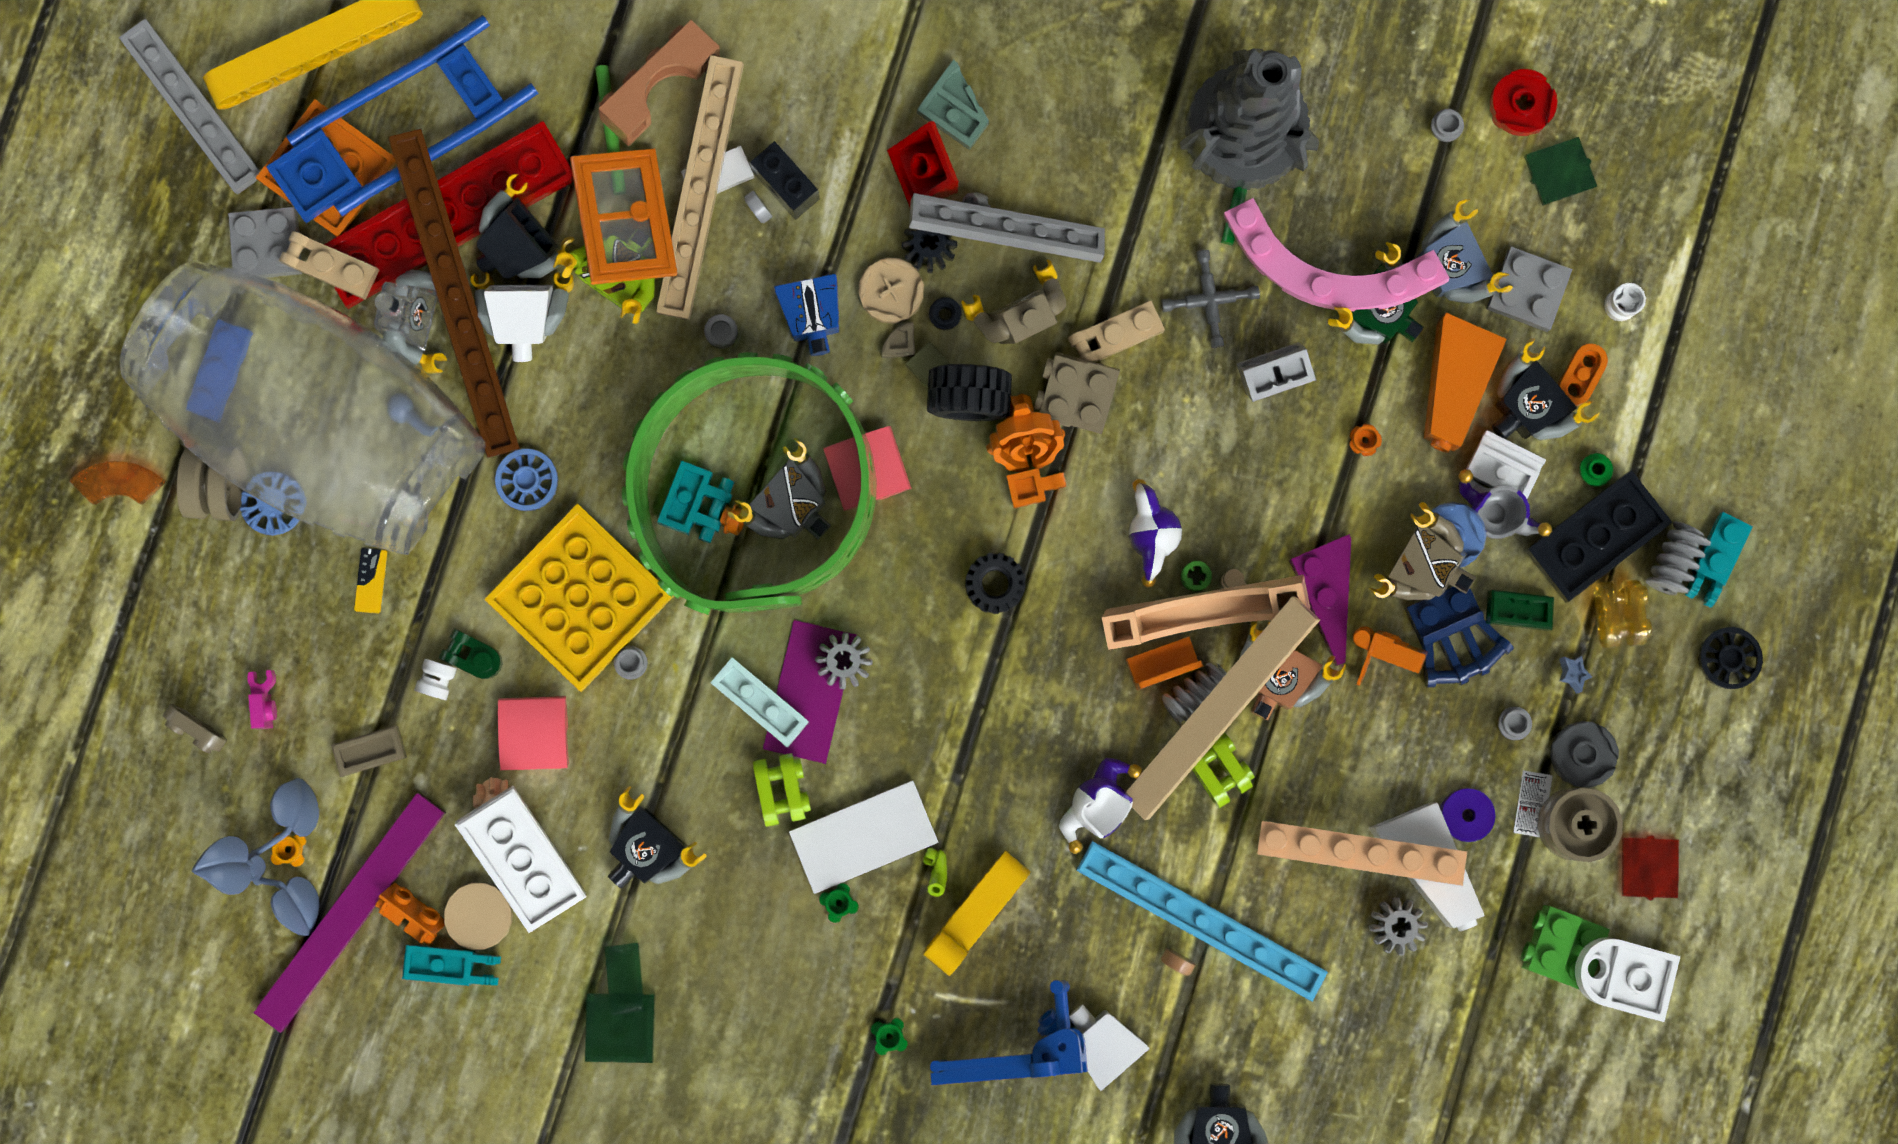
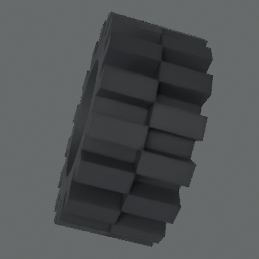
M988 553L976 559L970 566L966 576L965 588L968 598H970L976 608L978 607L986 613L999 614L1009 611L1018 604L1025 591L1026 578L1020 564H1017L1011 556H1005L1004 553ZM1000 571L1005 574L1008 579V589L1004 594L991 596L985 592L982 580L988 572Z

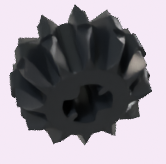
M906 229L904 235L909 240L901 243L902 249L909 251L905 255L907 262L917 259L914 265L915 270L919 271L923 264H927V273H933V264L936 263L939 269L944 270L946 264L943 258L948 261L954 260L955 254L950 250L957 248V241L950 239L951 235L915 229L916 231ZM928 239L930 243L935 242V250L931 251L929 247L924 248V240Z

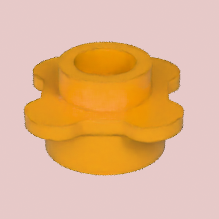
M281 832L276 833L273 836V838L279 835ZM297 835L287 836L272 846V863L275 865L290 863L294 867L301 866L305 860L302 852L303 846L307 842L306 837H299ZM287 846H290L292 849L290 853L286 852Z

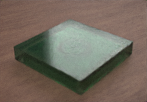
M587 993L585 1062L653 1063L656 994Z

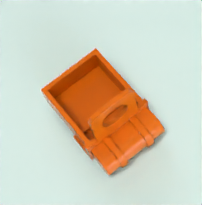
M1360 627L1354 632L1353 641L1358 647L1368 650L1356 685H1361L1371 657L1419 674L1428 651L1409 645V643L1403 642L1399 636L1389 632L1378 630L1374 633L1370 627Z

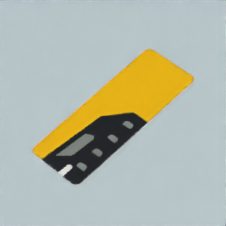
M361 549L354 607L356 612L377 614L381 612L388 553L386 550Z

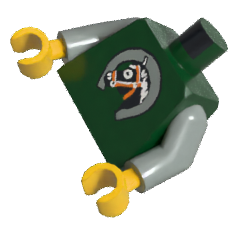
M1386 242L1389 248L1387 255L1382 251H1376V258L1386 263L1385 266L1381 264L1373 274L1386 272L1403 265L1400 259L1401 250L1399 246ZM1416 298L1385 309H1356L1354 312H1351L1348 308L1334 307V310L1339 313V319H1328L1330 326L1340 327V330L1353 342L1378 345L1381 342L1387 343L1396 332L1410 342H1413L1424 328V326L1409 316L1418 304Z

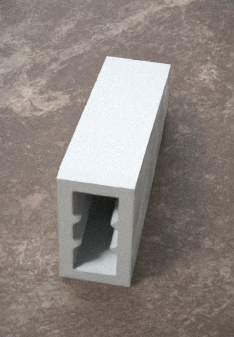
M1437 802L1427 803L1369 827L1375 838L1457 850ZM1466 870L1463 886L1407 877L1446 927L1453 929L1457 927L1458 931H1464L1476 926V919L1485 916Z

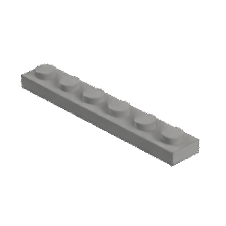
M145 18L121 35L119 39L231 189L238 195L255 183L260 169L150 22Z
M915 193L911 199L909 228L1100 263L1104 257L1105 228Z

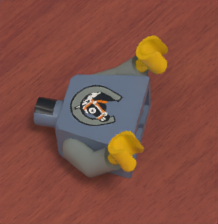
M1464 199L1458 202L1455 212L1450 211L1433 224L1422 241L1423 251L1417 258L1434 250L1449 276V282L1432 290L1436 297L1445 296L1449 301L1470 304L1492 296L1494 291L1508 293L1512 290L1513 286L1508 285L1502 289L1500 288L1499 280L1502 277L1509 276V274L1503 272L1492 274L1468 222L1462 223V219H1470L1478 213V209H1475L1469 215L1463 212V205L1471 199Z

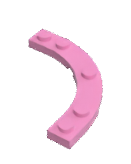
M1254 198L1224 212V218L1233 235L1255 268L1263 276H1267L1272 282L1280 286L1285 293L1318 307L1334 310V307H1343L1350 309L1351 312H1354L1356 309H1385L1408 302L1449 282V276L1434 250L1402 266L1378 274L1350 276L1326 272L1303 262L1281 244L1268 226Z

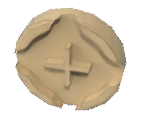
M886 257L875 262L864 271L859 281V298L863 309L872 318L882 323L897 324L908 320L918 311L923 301L924 284L920 274L911 263L900 258Z
M486 882L470 883L459 888L449 898L444 910V924L449 936L458 945L470 950H484L498 944L508 934L513 922L512 908L498 887Z

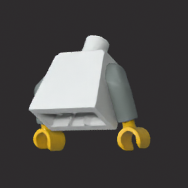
M488 272L485 273L486 281L483 284H478V277L473 274L470 281L477 290L474 293V300L483 328L489 335L494 336L497 344H512L513 361H531L532 344L543 343L547 336L554 334L565 316L569 298L568 292L574 287L573 275H570L568 283L560 284V273L556 272L554 274L556 289L553 290V285H494V281Z

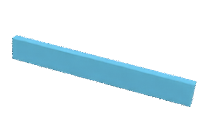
M1091 841L1076 869L1081 874L1312 1002L1328 973L1324 969Z

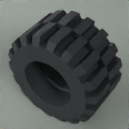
M947 364L934 367L929 370L927 412L937 417L963 421H994L1008 417L1010 415L1012 375L1001 368L985 365Z

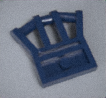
M1452 587L1445 590L1440 597L1435 596L1431 600H1422L1404 608L1419 639L1422 650L1428 651L1423 664L1426 688H1434L1436 684H1466L1469 682V678L1480 674L1484 676L1490 673V668L1504 654L1508 655L1514 649L1513 645L1506 638L1501 636L1490 624H1486L1484 614L1480 610L1471 588L1465 594ZM1473 625L1494 644L1484 656L1481 654L1469 628ZM1457 632L1460 633L1473 661L1465 666L1461 665L1448 637ZM1439 642L1451 670H1435L1433 643Z

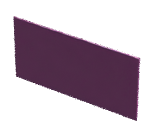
M794 620L776 694L807 719L809 723L789 747H786L767 731L763 746L764 750L781 754L792 753L794 757L826 764L844 690L840 689L839 686L840 677H837L832 686L827 684V680L832 672L830 671L826 675L820 676L818 671L826 667L827 663H817L815 660L818 656L827 657L828 653L823 652L819 648L821 644H825L830 649L834 647L830 642L829 636L834 635L837 638L838 644H842L843 631ZM848 633V644L851 645L857 635ZM844 652V656L839 653L836 656V660L839 662L838 669L844 670V666L849 669L850 653Z

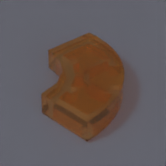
M123 461L104 462L90 466L69 480L94 505H97L106 498L119 495L130 497L143 505L166 483L161 476L152 470Z

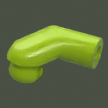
M930 847L926 850L923 858L925 865L933 866L928 892L934 897H939L943 895L947 882V858L941 849L938 851Z

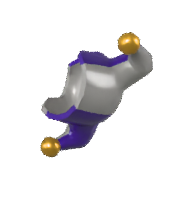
M1464 469L1460 471L1458 476L1460 479L1458 485L1459 492L1483 520L1487 537L1503 539L1515 533L1524 536L1537 533L1541 536L1550 535L1552 526L1548 522L1540 524L1530 517V505L1526 496L1520 490L1511 486L1485 488L1473 479L1471 470Z

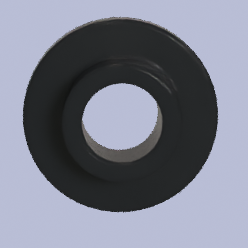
M939 298L930 306L929 319L937 329L951 330L961 320V307L952 298ZM943 309L949 310L952 314L947 320H943L939 316V312Z

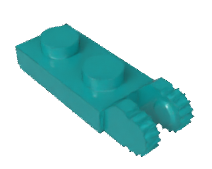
M1725 512L1719 513L1707 538L1711 541V545L1703 546L1701 551L1706 554L1705 558L1698 557L1696 563L1700 565L1699 570L1692 569V576L1695 579L1694 581H1689L1687 586L1689 592L1685 593V596L1693 599L1698 594L1705 578L1712 583L1703 603L1710 608L1715 605L1753 526Z
M407 944L402 979L470 986L471 984L497 986L499 977L489 974L473 975L474 962L484 963L485 965L500 964L501 956L475 954V951Z

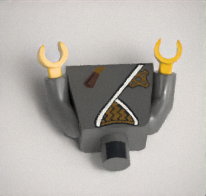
M794 438L798 443V449L795 452L790 453L785 446L783 447L784 453L790 458L788 462L750 504L735 500L736 503L741 505L742 511L739 515L728 511V516L736 521L743 522L744 525L760 536L785 539L790 535L796 538L805 528L819 540L831 527V524L818 514L826 504L823 499L826 488L821 471L810 455L806 453L805 445L798 438Z

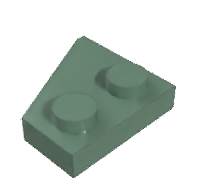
M953 60L920 104L917 114L927 121H934L937 128L968 150H971L989 125V120L975 99L976 96L963 77L958 63Z

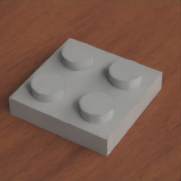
M295 207L228 213L234 279L246 280L302 274V272L278 261L282 252L286 253L291 243L288 239L292 231L299 233L298 212Z
M1510 247L1507 250L1500 272L1508 273L1509 276L1502 277L1499 280V286L1501 289L1508 285L1513 286V288L1508 293L1494 291L1486 309L1548 332L1552 328L1573 269Z

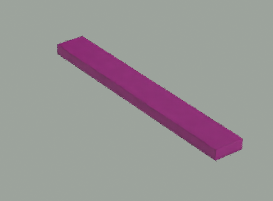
M420 793L414 796L253 1012L255 1015L281 1033L285 1030L376 908L375 905L380 899L379 895L396 881L446 814L445 811Z

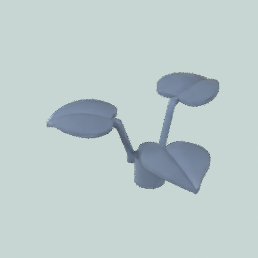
M295 778L279 786L270 801L272 816L277 824L285 827L283 832L258 849L252 850L250 854L246 843L240 838L234 836L221 838L202 853L192 872L205 879L220 892L228 895L243 892L251 881L256 886L264 884L279 888L270 900L275 917L290 931L298 935L308 936L314 931L319 912V897L315 887L302 877H293L287 881L286 885L280 880L263 878L262 875L265 872L266 865L263 858L260 857V854L286 838L291 831L299 837L308 836L318 823L319 807L314 792L304 780Z

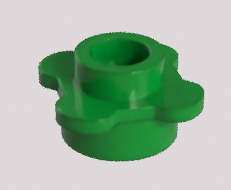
M845 883L838 884L837 888L830 893L823 892L819 898L820 904L825 906L829 913L828 919L833 923L840 922L841 918L849 913L855 914L859 908L858 902L854 901L849 893L850 887ZM837 900L842 901L841 906L836 905Z
M894 1018L888 1023L875 1022L872 1025L871 1032L875 1035L877 1042L875 1051L879 1055H885L888 1051L894 1050L901 1052L907 1048L908 1042L903 1037L902 1029L904 1023L901 1019ZM888 1033L893 1035L891 1040L886 1038Z

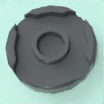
M1579 721L1566 725L1556 734L1551 744L1550 759L1554 771L1563 781L1574 787L1591 788L1603 784L1613 775L1616 769L1619 749L1615 738L1605 727L1599 724Z

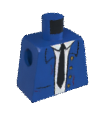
M836 274L774 286L778 302L794 341L808 340L811 356L829 353L827 335L839 333V302Z

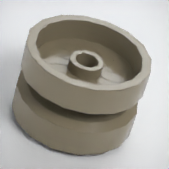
M189 445L181 456L177 476V500L182 516L190 519H205L211 514L215 520L235 521L241 512V493L246 486V468L241 450L238 448L219 447L213 453L210 447Z
M1567 788L1555 792L1544 802L1538 815L1537 828L1542 843L1552 854L1564 860L1593 862L1605 858L1615 850L1622 837L1623 820L1618 806L1608 795L1597 789ZM1578 821L1582 822L1581 829L1577 828Z

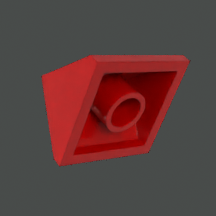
M929 121L887 150L909 207L914 193L942 199L958 193L959 181L934 121Z

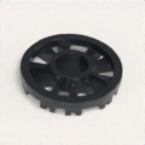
M1726 627L1712 632L1702 642L1699 649L1698 664L1703 674L1710 683L1720 688H1743L1751 684L1758 677L1762 669L1763 654L1758 641L1749 632L1740 628ZM1723 633H1727L1729 644L1727 646L1725 645ZM1736 634L1745 638L1740 646L1734 644ZM1714 638L1720 644L1719 650H1715L1709 645ZM1752 645L1754 650L1745 654L1742 649ZM1706 653L1716 654V659L1707 658ZM1746 657H1756L1755 668L1745 664ZM1708 663H1716V671L1711 673L1707 666ZM1742 668L1750 676L1746 678L1739 669ZM1723 670L1725 671V673L1722 677V680L1720 681L1717 678ZM1731 672L1736 674L1737 684H1729Z

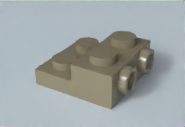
M1056 352L1054 360L1047 359L1042 378L1049 379L1045 392L1039 390L1034 410L1050 414L1051 419L1058 420L1060 425L1066 427L1074 426L1102 434L1120 369Z

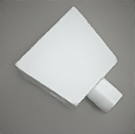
M1082 1004L1069 1015L1070 1021L1084 1035L1088 1072L1100 1091L1150 1049L1139 1037L1106 1010L1094 1018Z

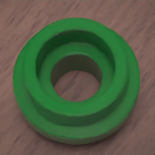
M1594 453L1586 456L1581 461L1579 473L1586 484L1595 487L1602 486L1611 479L1613 465L1605 455ZM1594 464L1601 466V475L1593 473L1592 466Z

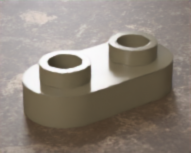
M170 704L163 714V717L167 719L166 727L180 735L186 732L195 738L193 744L208 754L212 750L220 752L227 742V739L222 734L177 705Z

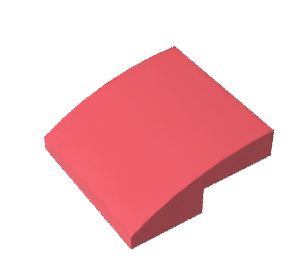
M891 426L865 433L874 460L877 479L876 500H882L912 489ZM853 437L823 448L844 511L858 507L861 492V468L857 445Z
M566 696L498 699L500 770L568 768Z

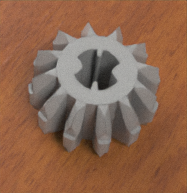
M847 632L842 634V644H838L837 638L834 635L829 636L830 642L834 647L830 649L825 644L819 646L828 655L827 657H816L815 661L817 663H827V666L821 668L818 674L823 676L831 671L832 674L828 678L827 684L832 686L837 677H840L839 686L843 690L847 686L846 678H850L854 687L859 686V682L854 675L858 672L862 677L868 678L869 673L860 667L861 665L870 666L873 664L872 659H861L862 655L870 651L869 646H865L857 651L856 648L860 644L861 638L856 636L852 644L849 645V634ZM844 652L850 653L849 659L853 663L849 669L844 666V670L838 669L839 662L836 660V656L839 653L843 656Z
M1394 897L1391 901V907L1382 901L1379 905L1384 913L1380 914L1374 911L1371 913V917L1379 920V923L1369 925V930L1373 932L1380 931L1373 939V942L1377 945L1385 942L1383 951L1386 953H1390L1395 947L1397 955L1400 956L1405 953V945L1409 950L1416 951L1417 946L1413 939L1424 941L1426 938L1423 934L1418 933V928L1424 929L1428 927L1427 922L1417 921L1424 913L1423 910L1418 908L1412 911L1413 901L1406 900L1401 905L1400 899ZM1397 918L1405 923V928L1399 929V935H1397L1398 932L1393 931L1391 928L1393 924H1397Z

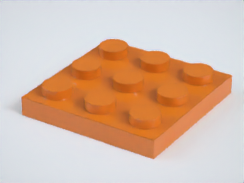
M314 99L289 133L328 108ZM342 118L322 128L362 187L390 171L396 164L392 154ZM285 138L256 176V179L292 205L266 167L294 148L289 140ZM368 200L343 217L333 205L312 220L338 237L347 230Z

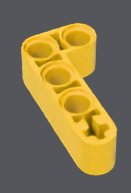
M1005 850L923 951V955L945 974L951 976L965 959L970 948L1024 883L1031 871Z

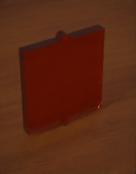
M1648 835L1646 838H1622V896L1646 897L1649 901L1654 900V897L1678 898L1679 840L1655 839L1653 835Z

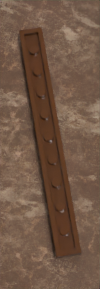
M417 129L390 136L388 140L486 457L488 459L519 450L518 441L482 324L478 317V311L422 130Z

